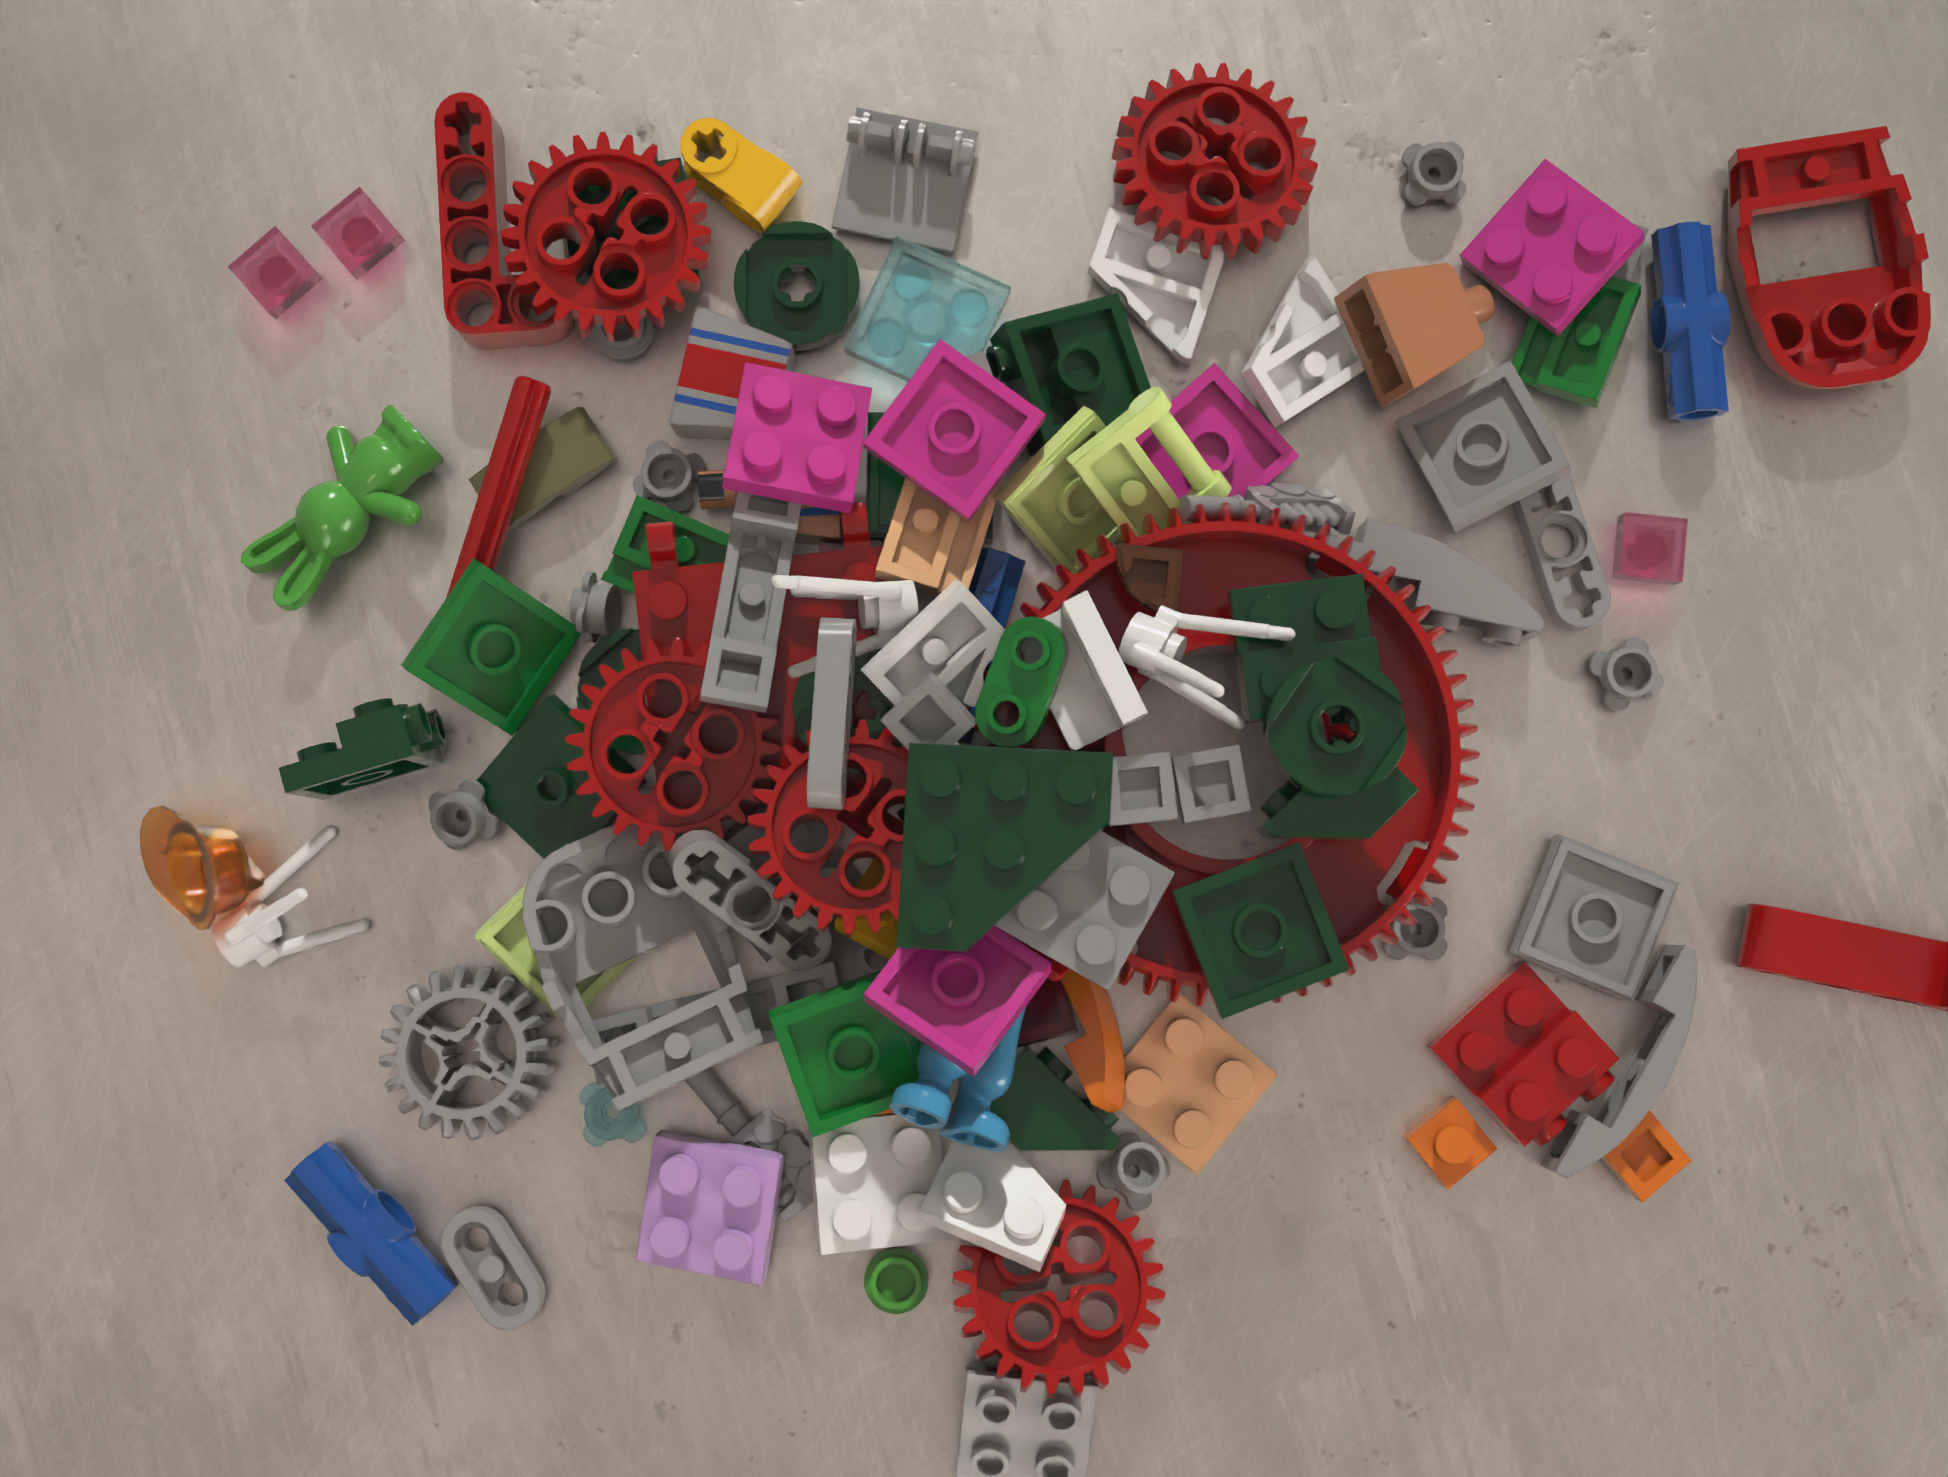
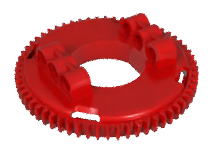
M1225 502L1221 505L1217 521H1207L1204 505L1200 503L1196 505L1194 520L1191 523L1183 524L1178 508L1174 507L1168 512L1167 528L1159 529L1153 515L1148 514L1143 519L1144 535L1136 537L1129 524L1124 523L1120 525L1119 536L1121 544L1183 550L1177 611L1184 614L1230 619L1227 592L1230 589L1313 580L1314 578L1308 575L1305 565L1311 553L1319 555L1314 567L1331 577L1363 574L1365 590L1369 587L1374 592L1366 601L1371 637L1376 636L1381 672L1395 685L1403 702L1400 705L1405 715L1407 743L1396 767L1419 791L1371 838L1363 840L1285 839L1268 851L1243 859H1215L1193 854L1167 841L1148 823L1111 827L1108 825L1102 830L1104 833L1175 872L1136 941L1138 946L1136 955L1129 954L1118 976V983L1125 986L1133 978L1135 972L1144 974L1142 993L1149 996L1155 990L1158 981L1162 980L1168 982L1166 987L1168 1001L1176 1002L1183 986L1192 987L1191 994L1195 1006L1202 1007L1207 997L1208 987L1171 891L1292 844L1300 843L1348 964L1349 970L1344 973L1351 976L1356 973L1351 954L1357 951L1362 957L1373 962L1378 959V954L1371 943L1372 939L1377 936L1378 939L1385 943L1395 945L1399 939L1389 925L1394 920L1410 927L1417 923L1416 918L1406 906L1410 901L1422 906H1430L1433 903V899L1421 886L1425 881L1445 884L1447 877L1440 870L1433 867L1436 860L1457 861L1459 858V854L1444 845L1446 837H1462L1468 834V829L1459 823L1453 822L1452 818L1454 813L1468 812L1475 808L1474 803L1457 796L1459 788L1478 784V777L1467 773H1460L1461 763L1479 758L1480 753L1476 750L1461 748L1460 739L1477 732L1479 727L1474 724L1458 723L1457 714L1472 707L1474 701L1472 699L1453 698L1451 689L1465 682L1467 675L1451 674L1447 676L1443 666L1457 656V651L1453 649L1437 653L1432 643L1436 642L1445 633V628L1440 626L1425 632L1419 622L1431 611L1430 605L1427 604L1410 611L1404 604L1415 590L1414 585L1409 584L1395 593L1387 586L1396 572L1394 566H1390L1376 576L1368 570L1375 558V550H1369L1357 561L1349 557L1348 555L1354 541L1353 536H1347L1336 548L1327 544L1331 529L1329 524H1324L1313 538L1304 535L1307 518L1305 515H1300L1288 530L1281 528L1280 508H1274L1266 524L1256 523V505L1248 504L1241 521H1232L1230 504ZM1101 534L1096 539L1099 557L1093 560L1084 549H1077L1074 556L1080 570L1073 574L1068 568L1058 564L1054 569V573L1061 587L1055 591L1051 586L1040 582L1036 586V591L1045 604L1039 609L1032 604L1023 602L1020 606V611L1024 617L1044 618L1058 611L1064 601L1087 590L1119 653L1122 638L1134 615L1137 612H1141L1155 618L1156 614L1138 604L1127 592L1117 571L1115 547L1104 534ZM1178 629L1177 634L1187 638V645L1182 659L1211 652L1235 653L1232 635ZM1020 650L1021 657L1025 661V658ZM1124 663L1139 692L1151 678L1139 674L1138 668ZM986 671L984 679H986L988 671ZM1006 701L1000 705L997 712L1000 723L1006 727L1016 724L1019 719V709L1015 703ZM1051 710L1048 712L1041 732L1033 741L1020 747H1012L1073 751L1068 747ZM1326 714L1320 715L1318 723L1324 728L1321 738L1325 742L1330 740L1335 734H1338L1344 741L1354 735L1347 728V724L1330 726L1329 716ZM976 723L974 730L981 733ZM1122 729L1076 750L1110 752L1114 754V757L1127 756ZM992 743L990 745H982L986 747H1000ZM1417 841L1428 845L1426 850L1414 846L1402 870L1385 892L1394 900L1390 904L1383 905L1378 900L1377 887L1394 865L1405 843ZM1332 977L1319 983L1323 987L1332 986ZM1308 986L1295 992L1298 996H1306L1308 994ZM1283 996L1273 999L1272 1002H1282Z

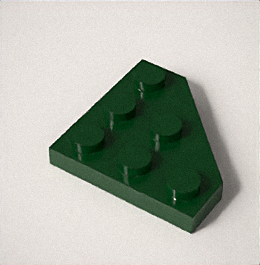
M909 743L896 947L959 952L969 951L988 934L987 932L1016 906H1019L1057 872L1060 866L1110 824L1114 754L1110 752Z

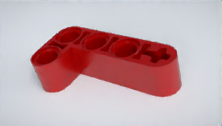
M466 92L449 95L441 101L436 110L434 120L443 300L446 318L468 344L478 349L490 350L549 346L560 343L572 332L575 326V318L562 330L557 329L555 326V311L552 316L544 321H530L528 319L529 310L538 291L520 295L515 284L516 279L520 275H512L511 272H508L504 257L510 253V248L503 246L500 234L501 230L509 228V222L505 220L503 206L508 204L505 146L502 129L489 107L480 97ZM478 123V125H474L470 129L469 124ZM469 130L470 146L472 147L476 155H471L468 146L461 137L467 135L469 133ZM475 181L486 182L485 191L478 199L471 202L460 201L461 192L469 183ZM488 242L490 244L489 252L480 262L474 264L463 263L464 253L473 243ZM483 302L493 305L492 314L485 323L478 326L467 325V314L472 307Z
M1747 904L1736 967L1948 1011V942L1779 907Z

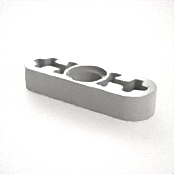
M1569 474L1544 489L1548 508L1561 502L1563 510L1551 512L1540 520L1535 521L1532 512H1537L1544 507L1539 491L1511 505L1550 618L1563 629L1580 631L1595 625L1606 616L1610 608L1611 595ZM1559 524L1568 528L1572 533L1574 549L1569 557L1555 558L1544 550L1541 537L1548 525ZM1581 561L1584 570L1578 571L1571 576L1576 590L1579 593L1589 592L1592 597L1593 603L1584 608L1585 617L1581 616L1578 609L1572 608L1567 610L1564 605V598L1572 594L1568 575L1555 581L1552 573L1565 570Z
M821 617L819 623L807 772L808 808L844 809L857 645L855 619Z
M690 831L675 841L670 850L669 864L675 882L685 893L791 970H810L820 965L827 958L832 944L831 934L828 928L824 932L818 930V912L814 908L800 920L793 917V910L798 898L793 894L785 900L776 902L772 897V893L779 882L774 878L761 880L757 873L760 867L710 831ZM709 851H712L710 857L715 869L726 877L721 889L716 879L704 870L699 869L692 876L689 875L691 869L686 858L692 853L703 857ZM734 868L739 869V870L735 871L734 873H732V871H733ZM760 886L769 893L766 907L754 916H743L733 909V899L744 887ZM720 890L719 895L714 896V894ZM782 914L785 922L798 932L802 933L810 926L809 933L813 939L812 944L806 947L803 944L797 943L790 950L791 943L785 931L775 924L780 915Z

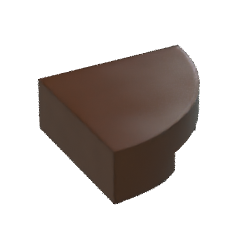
M1117 543L1115 546L1116 567L1121 582L1130 596L1138 604L1154 614H1157L1161 605L1177 611L1183 550Z

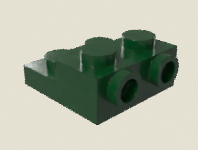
M1118 293L1003 322L990 338L992 346L986 349V358L993 377L1002 383L1005 382L1007 387L1046 414L1045 421L1026 445L1030 456H1034L1083 406L1095 411L1102 422L1108 426L1128 410L1135 398L1151 388Z
M1363 574L1230 589L1227 592L1231 620L1292 628L1296 634L1292 641L1232 635L1243 719L1246 724L1261 722L1263 734H1265L1267 729V711L1275 692L1300 667L1323 659L1354 658L1366 662L1381 671L1376 636L1371 637ZM1340 709L1334 716H1329L1330 726L1346 725L1351 716L1346 711Z
M392 698L378 699L354 707V718L335 723L342 748L338 749L336 742L310 746L297 752L299 762L279 767L285 793L324 800L444 764L440 747L447 746V735L440 714L436 709L426 712L420 703L408 706V704L394 705Z

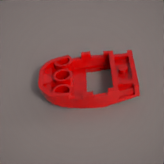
M1887 126L1737 149L1728 160L1727 258L1741 308L1761 359L1773 372L1794 384L1812 389L1831 390L1876 383L1907 369L1920 356L1927 343L1928 332L1931 327L1930 294L1923 291L1922 262L1929 259L1924 233L1916 234L1906 204L1912 197L1903 174H1890L1880 146L1890 138ZM1864 198L1868 199L1872 236L1878 266L1761 285L1750 226L1753 224L1752 216Z

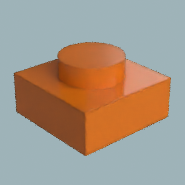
M1453 1096L1403 1135V1138L1446 1189H1450L1498 1149L1460 1101Z
M1650 1110L1620 1144L1601 1158L1632 1196L1641 1202L1648 1199L1692 1161Z

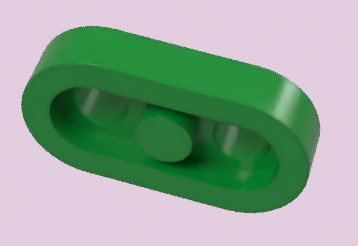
M1039 617L1021 618L1010 624L1000 638L975 710L978 729L994 745L1007 748L1026 745L1039 735L1044 726L1066 666L1069 652L1064 633L1051 621ZM1034 637L1040 641L1043 652L1037 662L1029 664L1022 659L1020 648L1026 639ZM1006 701L1015 703L1019 709V719L1011 727L1002 725L997 716L1000 705Z

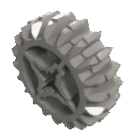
M468 965L454 966L451 983L442 971L431 972L428 975L431 993L419 984L411 985L406 990L408 998L415 1009L402 1004L393 1005L390 1014L395 1020L403 1024L402 1029H384L380 1035L381 1039L385 1042L397 1044L396 1053L385 1054L379 1057L380 1066L390 1067L397 1065L399 1077L389 1079L385 1083V1089L388 1092H392L404 1087L406 1088L409 1095L400 1102L398 1109L402 1114H406L422 1106L424 1109L418 1119V1127L423 1130L432 1128L439 1118L442 1117L441 1133L442 1137L446 1139L457 1136L462 1122L469 1140H477L483 1137L485 1121L495 1134L506 1131L508 1129V1118L505 1110L518 1120H522L530 1114L529 1107L521 1097V1094L535 1100L543 1098L546 1094V1089L542 1084L532 1079L533 1074L546 1076L553 1074L555 1071V1064L538 1059V1051H546L557 1046L555 1037L548 1036L538 1039L535 1030L536 1027L544 1026L551 1021L549 1013L543 1012L529 1017L526 1010L536 1002L537 997L531 991H526L514 1000L512 995L517 987L518 979L512 974L503 977L496 988H494L495 971L494 967L481 966L476 973L474 983ZM459 998H470L485 1003L480 1013L473 1015L462 1029L450 1023L441 1024L432 1019L442 1007ZM501 1015L509 1024L515 1038L517 1052L515 1067L510 1065L512 1060L502 1054L497 1046L496 1036L502 1024L499 1020ZM423 1037L425 1038L424 1044L432 1048L439 1058V1071L433 1081L437 1085L436 1087L428 1078L423 1066L421 1053ZM474 1038L479 1047L473 1051H480L479 1061L463 1065L458 1058L463 1053H457L456 1047L458 1043L456 1042ZM473 1075L484 1078L487 1081L495 1079L505 1085L500 1094L488 1103L465 1104L452 1100L457 1090L465 1087Z

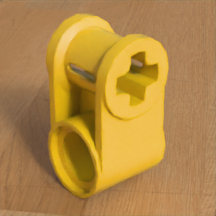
M701 118L693 121L684 130L681 137L680 150L688 179H694L696 188L723 205L744 225L760 234L772 226L803 183L799 175L779 157L759 148L729 127L725 122L716 118ZM717 148L721 150L722 159L718 160L710 156L704 163L700 162L699 153L701 151L711 155Z

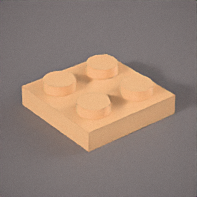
M1180 994L1176 1002H1167L1124 1055L1125 1089L1123 1108L1120 1111L1195 1174H1198L1278 1074L1185 996Z

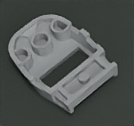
M630 824L618 835L612 833L614 826L606 827L548 855L531 874L522 900L524 926L531 950L535 952L544 983L541 987L552 1010L557 1013L574 1041L573 1043L588 1066L593 1067L612 1095L613 1099L611 1101L618 1111H623L763 1042L760 1029L756 1030L746 997L748 989L740 963L738 964L727 923L685 893L677 885L669 864L670 851H665L661 832L653 831L649 840L642 847L637 843L639 826ZM691 870L689 875L692 876L694 872ZM694 930L721 989L603 1044L576 985Z

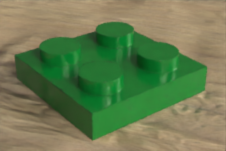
M473 558L401 666L409 673L513 736L582 633H578L576 625H573L569 620Z
M881 970L768 1011L812 1137L890 1109L889 1105L894 1091L901 1085L915 1083L918 1080L917 1058L921 1049L919 1039L865 1003L863 994Z

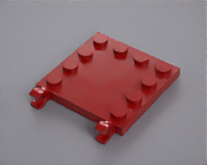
M866 502L853 503L850 514L840 512L844 550L792 555L789 576L798 575L888 582L875 577L876 567L883 546L870 547ZM672 521L646 524L647 544L652 570L632 572L642 660L646 659L647 640L653 639L659 647L662 656L670 655L675 637L682 639L685 656L693 658L702 642L710 645L724 562L679 567L675 524ZM786 589L766 713L756 711L758 718H775L778 722L773 728L761 732L762 741L772 742L780 746V752L761 756L760 763L764 766L772 765L786 770L790 766L783 750L786 744L792 746L801 754L808 751L806 745L797 735L792 710L794 692L800 677L791 678L787 671L790 666L816 656L821 617L855 619L857 641L876 635L873 628L862 629L859 619L858 600L794 597L791 595L790 589ZM656 681L646 692L648 710L655 716L668 718L674 715L681 706V691L672 681ZM858 689L853 697L851 726L857 727L861 719L872 721L877 713L876 709L868 704L870 693L865 690ZM700 694L696 696L676 730L671 733L661 730L658 733L656 740L662 743L663 750L654 762L656 782L671 758L675 755H681L685 758L689 756L691 748L684 743L685 736L708 703L699 701ZM714 715L703 723L700 730V738L708 750L715 753H724L735 746L738 739V730L730 718L723 715ZM676 771L668 777L665 784V793L668 800L674 805L690 807L700 800L702 785L699 778L693 773ZM847 773V782L859 791H862L866 783L865 777L861 773ZM755 778L752 784L756 789L774 790L775 784L770 779ZM888 779L881 780L870 799L878 804L891 788V781ZM745 798L739 803L746 816L761 805ZM726 815L722 818V821L733 819L729 815Z

